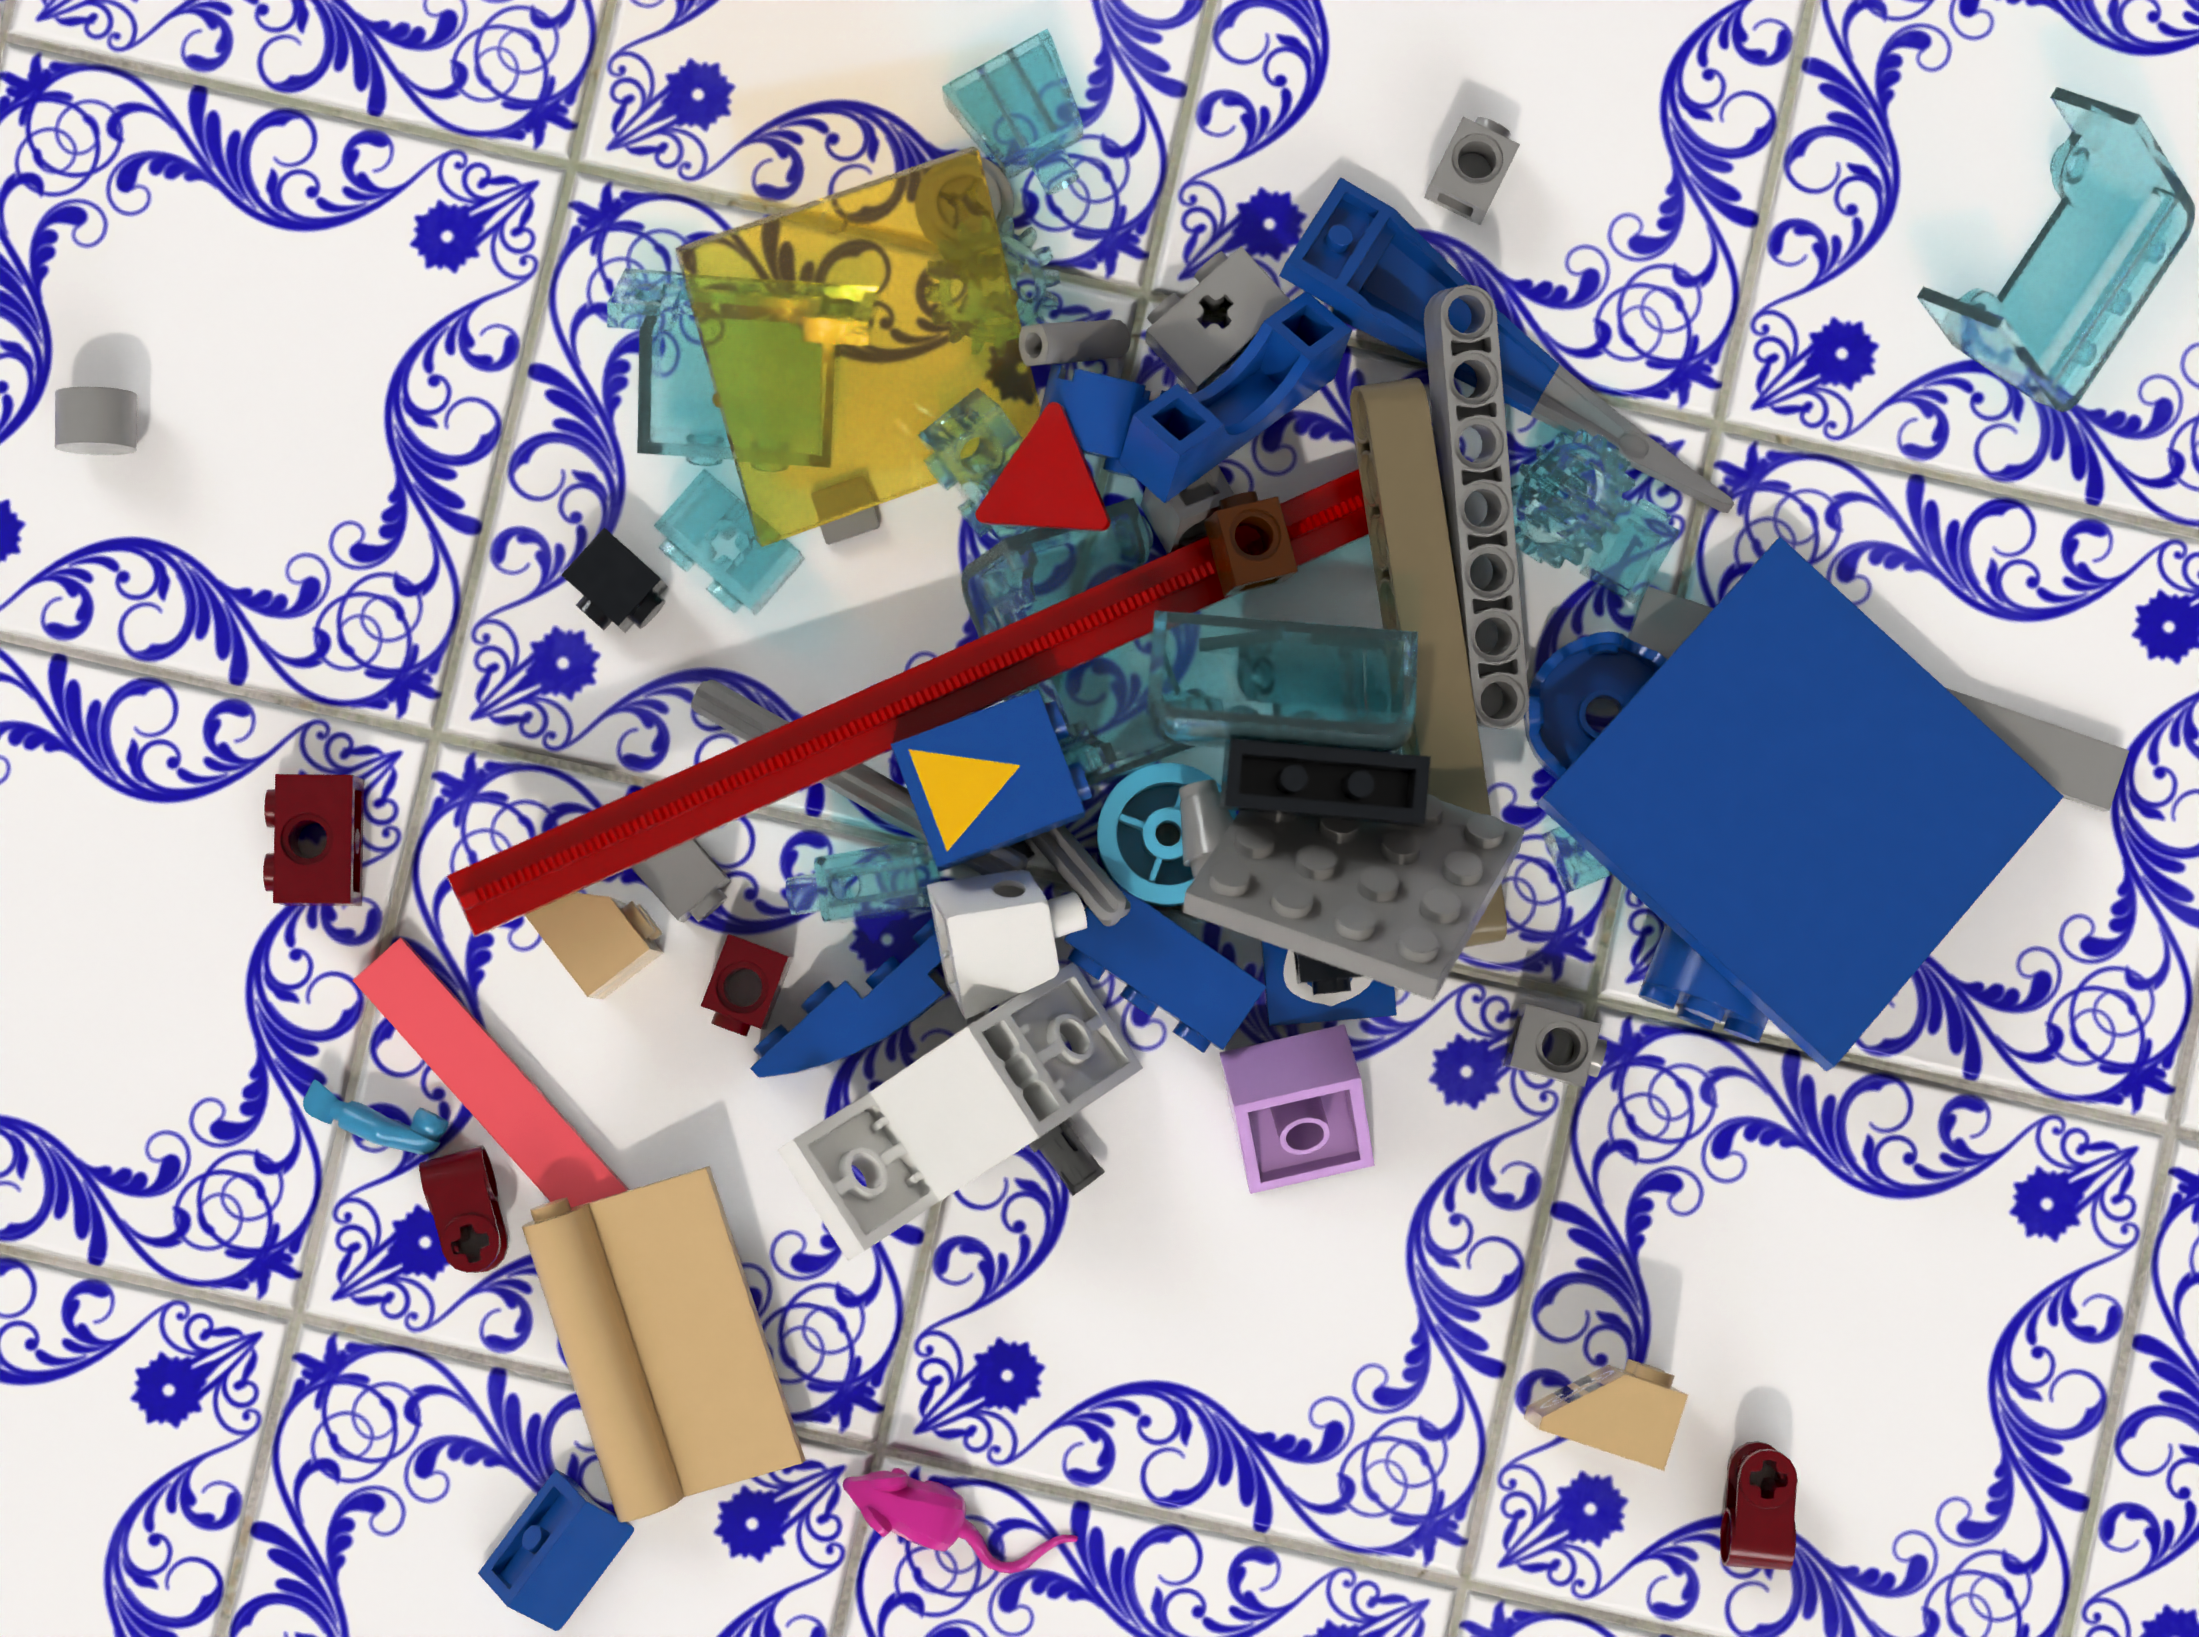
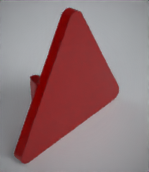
M1057 402L1049 403L977 508L975 515L979 522L989 525L1105 531L1109 528L1111 519L1067 413L1061 404Z

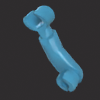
M316 1079L313 1080L303 1099L305 1112L322 1122L331 1124L333 1119L338 1121V1127L373 1144L419 1155L435 1151L441 1144L439 1142L440 1137L448 1128V1121L421 1107L415 1112L413 1122L409 1126L386 1117L362 1103L350 1101L349 1103L342 1102Z

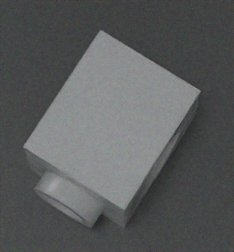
M1463 116L1428 186L1424 198L1481 225L1520 144L1510 140V131L1495 121L1478 117L1474 122ZM1467 153L1480 154L1488 161L1491 173L1480 179L1468 177L1461 171L1458 158Z
M1217 465L1166 503H1163L1148 488H1145L1140 506L1166 553L1169 554L1207 537L1204 522L1215 511L1221 510L1220 500L1235 494Z
M695 839L631 867L671 914L683 923L691 916L698 923L703 921L728 898L722 892V889L731 882L730 878Z
M1528 1003L1520 1004L1503 1066L1573 1086L1585 1087L1588 1075L1597 1078L1604 1061L1607 1041L1598 1038L1602 1024ZM1555 1028L1566 1031L1574 1042L1572 1057L1567 1063L1560 1066L1550 1063L1542 1051L1544 1037Z

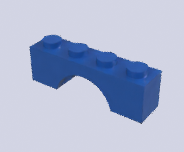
M1306 291L1264 320L1255 337L1240 357L1210 385L1196 393L1190 394L1177 383L1133 414L1119 464L1163 503L1168 502L1335 379L1352 329Z

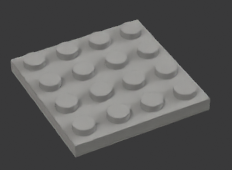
M1429 794L1427 795L1425 823L1418 826L1239 811L1185 892L1183 913L1434 1001L1521 848L1524 828L1503 822L1492 815L1479 814L1441 801Z

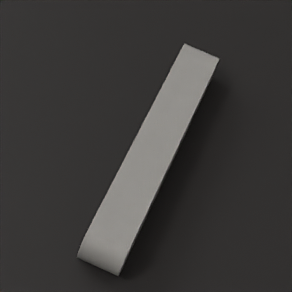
M1462 285L1437 292L1430 298L1424 312L1433 435L1477 725L1504 730L1515 726L1523 719L1528 709L1529 695L1497 311L1494 300L1487 291L1474 285ZM1456 298L1461 299L1468 305L1472 315L1471 323L1464 333L1455 330L1448 318L1449 307ZM1463 362L1472 367L1477 377L1476 388L1468 398L1457 391L1453 381L1457 367ZM1469 426L1479 433L1482 440V451L1473 462L1465 459L1459 448L1460 436ZM1474 491L1483 495L1488 506L1484 521L1477 526L1470 523L1464 511L1465 502ZM1484 555L1491 562L1493 575L1490 583L1480 590L1471 580L1470 568L1478 556ZM1485 619H1490L1497 627L1498 641L1493 649L1484 653L1477 646L1475 640L1476 630ZM1495 682L1502 689L1504 696L1503 704L1496 714L1487 716L1481 706V695L1489 684Z

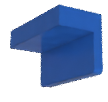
M555 1469L478 1574L507 1607L554 1631L562 1629L631 1537L634 1527L629 1522H619L615 1513L598 1505L573 1478Z

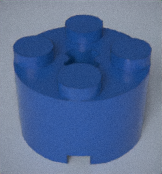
M1052 364L1039 416L1049 403L1057 402L1061 404L1067 413L1084 456L1089 454L1105 458L1104 470L1136 479L1119 464V459L1133 414L1152 401L1149 400L1151 391L1145 390L1146 385L1076 368L1072 381L1065 380L1066 369L1060 365Z
M1665 924L1638 996L1668 1009H1674L1675 1005L1678 1004L1680 1005L1676 1015L1678 1018L1705 1029L1712 1030L1715 1022H1725L1723 1029L1728 1033L1751 1042L1759 1043L1769 1018Z

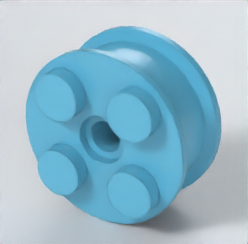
M1158 763L1132 772L1122 779L1110 792L1100 813L1097 844L1100 859L1107 874L1127 892L1142 899L1149 905L1159 907L1184 905L1185 892L1194 880L1191 867L1183 865L1179 789L1194 782L1214 779L1201 770L1188 765ZM1217 783L1218 790L1221 793V786ZM1229 810L1231 817L1234 820L1237 816L1236 811ZM1164 824L1175 826L1180 834L1179 841L1173 846L1162 845L1156 838L1158 827Z

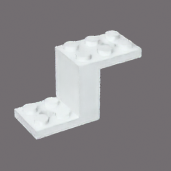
M1070 963L1060 969L1055 978L1019 994L971 1023L868 1094L777 1149V1151L822 1219L831 1236L847 1260L850 1261L939 1201L1046 1134L1142 1070L1143 1067L1078 966ZM1060 1033L1067 1038L1072 1051L1064 1044ZM852 1165L861 1171L866 1180L867 1187L863 1186L856 1179L852 1171Z

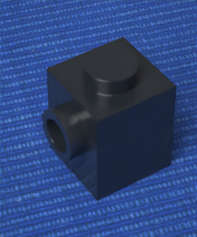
M605 528L562 573V576L583 595L576 606L603 631L612 622L624 633L633 624L642 629L658 614L666 602L660 596L668 587L665 582Z

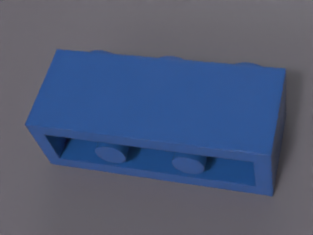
M1111 879L1130 902V912L1121 918L1116 925L1105 926L1087 906L1085 908L1087 928L1067 934L1064 939L1066 944L1074 948L1067 959L1097 980L1107 971L1123 982L1126 987L1120 996L1150 1017H1152L1158 1007L1179 1021L1172 1032L1200 1052L1205 1053L1210 1044L1220 1051L1223 1050L1267 986L1142 899L1127 892L1116 881Z

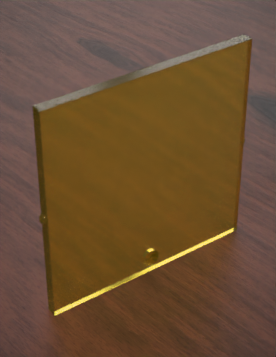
M974 146L675 248L715 391L712 402L717 408H720L756 541L761 547L1011 457L1039 418L1041 407L1031 366L1025 365L1019 351L1021 324L1016 307L1018 294L1011 286L980 152Z

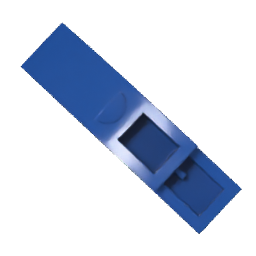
M933 918L912 937L919 947L909 957L900 963L894 956H891L866 979L865 982L872 991L864 998L846 980L837 988L829 980L820 986L801 1005V1008L808 1014L791 1031H788L780 1024L753 1049L760 1059L750 1069L758 1078L794 1074L826 1066L872 1047L921 1017L947 995L930 976L942 965Z

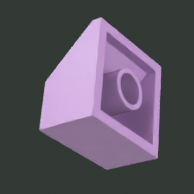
M1345 1024L1219 1052L1227 1096L1250 1194L1375 1166L1361 1077Z

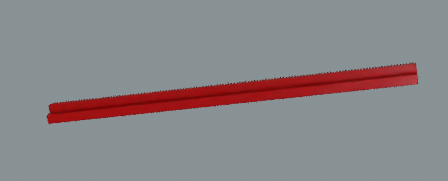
M1359 469L1280 504L1297 568L1369 536ZM1238 526L1235 531V539L1239 548L1247 554L1260 555L1263 549V542L1259 533L1251 527ZM1208 536L451 873L447 875V879L474 938L887 753L893 750L891 747L893 743L978 712L1240 593L1223 596Z

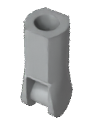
M1116 319L1022 326L1019 335V351L1026 366L1095 361L1124 356L1129 350L1131 337L1126 324Z

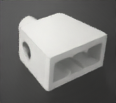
M1012 870L927 885L945 983L965 1019L984 1012L1055 978L1060 970L1055 938L1087 928L1085 910L1076 892L1046 900L1033 876L1026 870Z

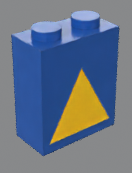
M1039 689L891 744L939 872L1085 817L1082 801L1092 798L1088 782L1079 761L1067 765L1058 742L1069 737L1064 719L1056 700L1044 704Z

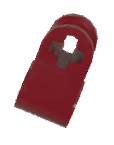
M481 1145L420 1162L419 1172L423 1192L429 1210L434 1217L442 1253L446 1261L456 1270L466 1273L488 1272L498 1267L505 1259L509 1248L508 1235L498 1202V1189L494 1171L485 1147ZM473 1227L476 1234H487L489 1237V1245L480 1249L481 1260L479 1261L475 1254H464L461 1249V1243L470 1239L471 1233L469 1228Z
M1759 1441L1747 1442L1734 1451L1730 1456L1727 1467L1725 1510L1720 1529L1723 1566L1790 1570L1793 1565L1796 1548V1526L1794 1520L1798 1482L1796 1469L1790 1459L1771 1445ZM1764 1461L1775 1472L1773 1477L1763 1478L1760 1488L1749 1478L1751 1472L1762 1470Z

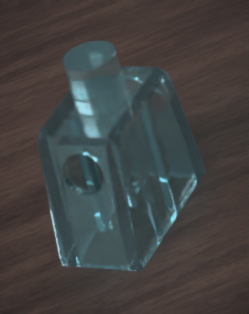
M1048 29L942 86L944 104L986 157L1001 169L1007 179L1013 178L1032 168L1045 193L1052 195L1070 186L1080 177L1065 148L1083 138V123Z
M906 842L816 857L814 860V874L788 877L786 879V898L789 910L793 916L821 911L823 922L847 923L931 911L927 885L941 881L929 845ZM857 876L859 891L853 897L851 883L854 877Z

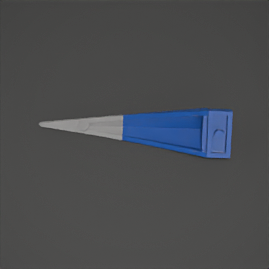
M1341 177L1290 254L1279 275L1333 307L1332 313L1341 321L1426 364L1424 312L1427 303L1439 291L1462 285H1471L1396 209ZM1456 298L1449 307L1448 318L1455 330L1464 333L1471 323L1472 315L1468 305L1461 299ZM1496 308L1504 403L1720 512L1729 513L1734 506L1730 496L1687 466L1609 406ZM1461 363L1454 373V378L1476 388L1477 377L1475 371L1468 364Z

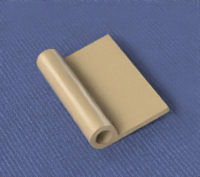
M710 1166L572 1208L568 1198H562L530 1210L533 1221L523 1225L522 1229L619 1522L641 1519L675 1505L686 1496L799 1465L806 1461Z

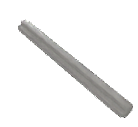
M715 680L703 681L696 690L691 702L694 712L746 741L790 723ZM864 764L855 766L820 782L928 844L907 788ZM1007 846L963 864L982 875L1012 870H1026L1028 859L1024 854Z

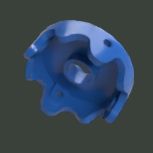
M1611 631L1582 637L1566 644L1552 654L1536 672L1528 689V709L1523 717L1525 734L1530 748L1545 771L1558 780L1600 734L1594 731L1586 720V709L1592 700L1597 698L1609 699L1616 704L1620 712L1667 659L1659 652L1630 640L1624 634Z

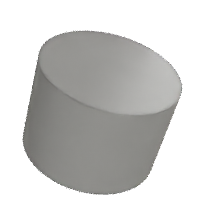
M69 387L56 390L55 449L90 455H119L135 452L137 450V394L128 390L107 387Z

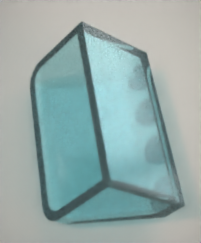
M1154 611L1145 713L1147 727L1158 739L1177 745L1225 748V743L1228 740L1238 739L1395 753L1408 741L1413 731L1416 714L1418 632Z

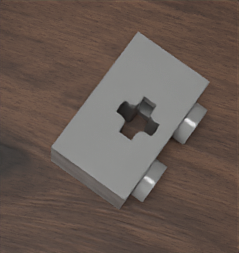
M1242 246L1230 257H1227L1223 251L1218 252L1194 275L1195 279L1199 282L1196 287L1182 299L1176 293H1172L1156 306L1147 317L1152 325L1146 330L1145 342L1192 394L1204 389L1222 375L1248 347L1264 320L1291 302ZM1207 307L1214 313L1224 307L1227 311L1224 322L1225 328L1222 329L1218 324L1213 323L1205 329L1201 325L1204 313L1203 308Z

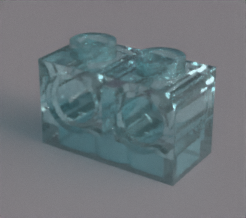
M977 387L920 432L918 437L931 453L923 462L933 477L946 491L955 486L964 498L965 502L958 506L957 509L979 537L990 532L1004 546L1008 547L1032 527L983 524L976 519L975 513L1023 442V438L1001 407ZM980 437L976 451L969 457L960 459L964 445L971 439Z

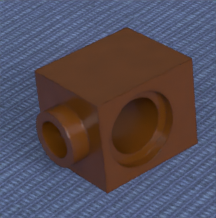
M1256 491L1229 496L1219 501L1221 510L1215 511L1204 522L1223 596L1283 583L1298 572L1278 496L1258 500ZM1238 526H1248L1259 533L1263 542V549L1260 555H1250L1239 548L1235 539V531Z

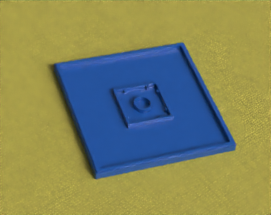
M1779 537L1536 804L1827 1072L1839 1063L2064 796L1785 540Z

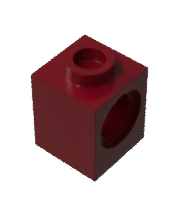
M728 934L701 1003L702 1007L715 1011L711 1024L746 1037L751 1025L766 1030L793 958ZM749 969L754 971L761 979L762 992L755 1003L741 1007L731 1000L728 993V984L735 973Z

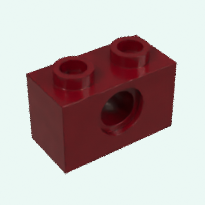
M275 774V789L267 790L264 805L266 826L274 828V853H266L263 865L264 888L267 892H273V903L284 906H362L364 779L354 775ZM319 823L327 835L326 846L318 856L306 858L299 849V836L308 825Z

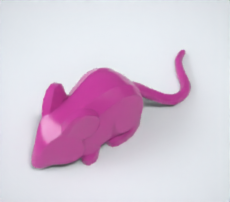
M894 1468L891 1472L875 1471L862 1476L847 1477L842 1484L846 1493L861 1511L868 1525L882 1537H885L889 1532H893L917 1545L944 1552L958 1538L966 1540L986 1567L1001 1573L1021 1572L1029 1568L1040 1557L1057 1545L1078 1540V1537L1075 1535L1056 1536L1042 1543L1021 1559L1014 1562H1004L992 1556L983 1536L965 1518L966 1503L964 1498L946 1485L935 1481L922 1482L911 1478L900 1468Z

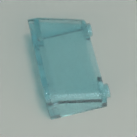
M1134 498L1105 506L1111 519V524L1105 531L1040 527L1005 538L968 564L962 572V593L979 638L1144 565L1148 560L1149 552L1153 545V535L1149 523L1140 515ZM1159 630L1004 699V701H1008L1039 689L1044 704L1056 700L1069 734L1068 738L1058 742L1067 765L1077 761L1080 762L1090 791L1123 779L1140 768L1163 763L1211 744L1228 735L1223 722L1224 711L1219 698L1197 682L1181 686Z

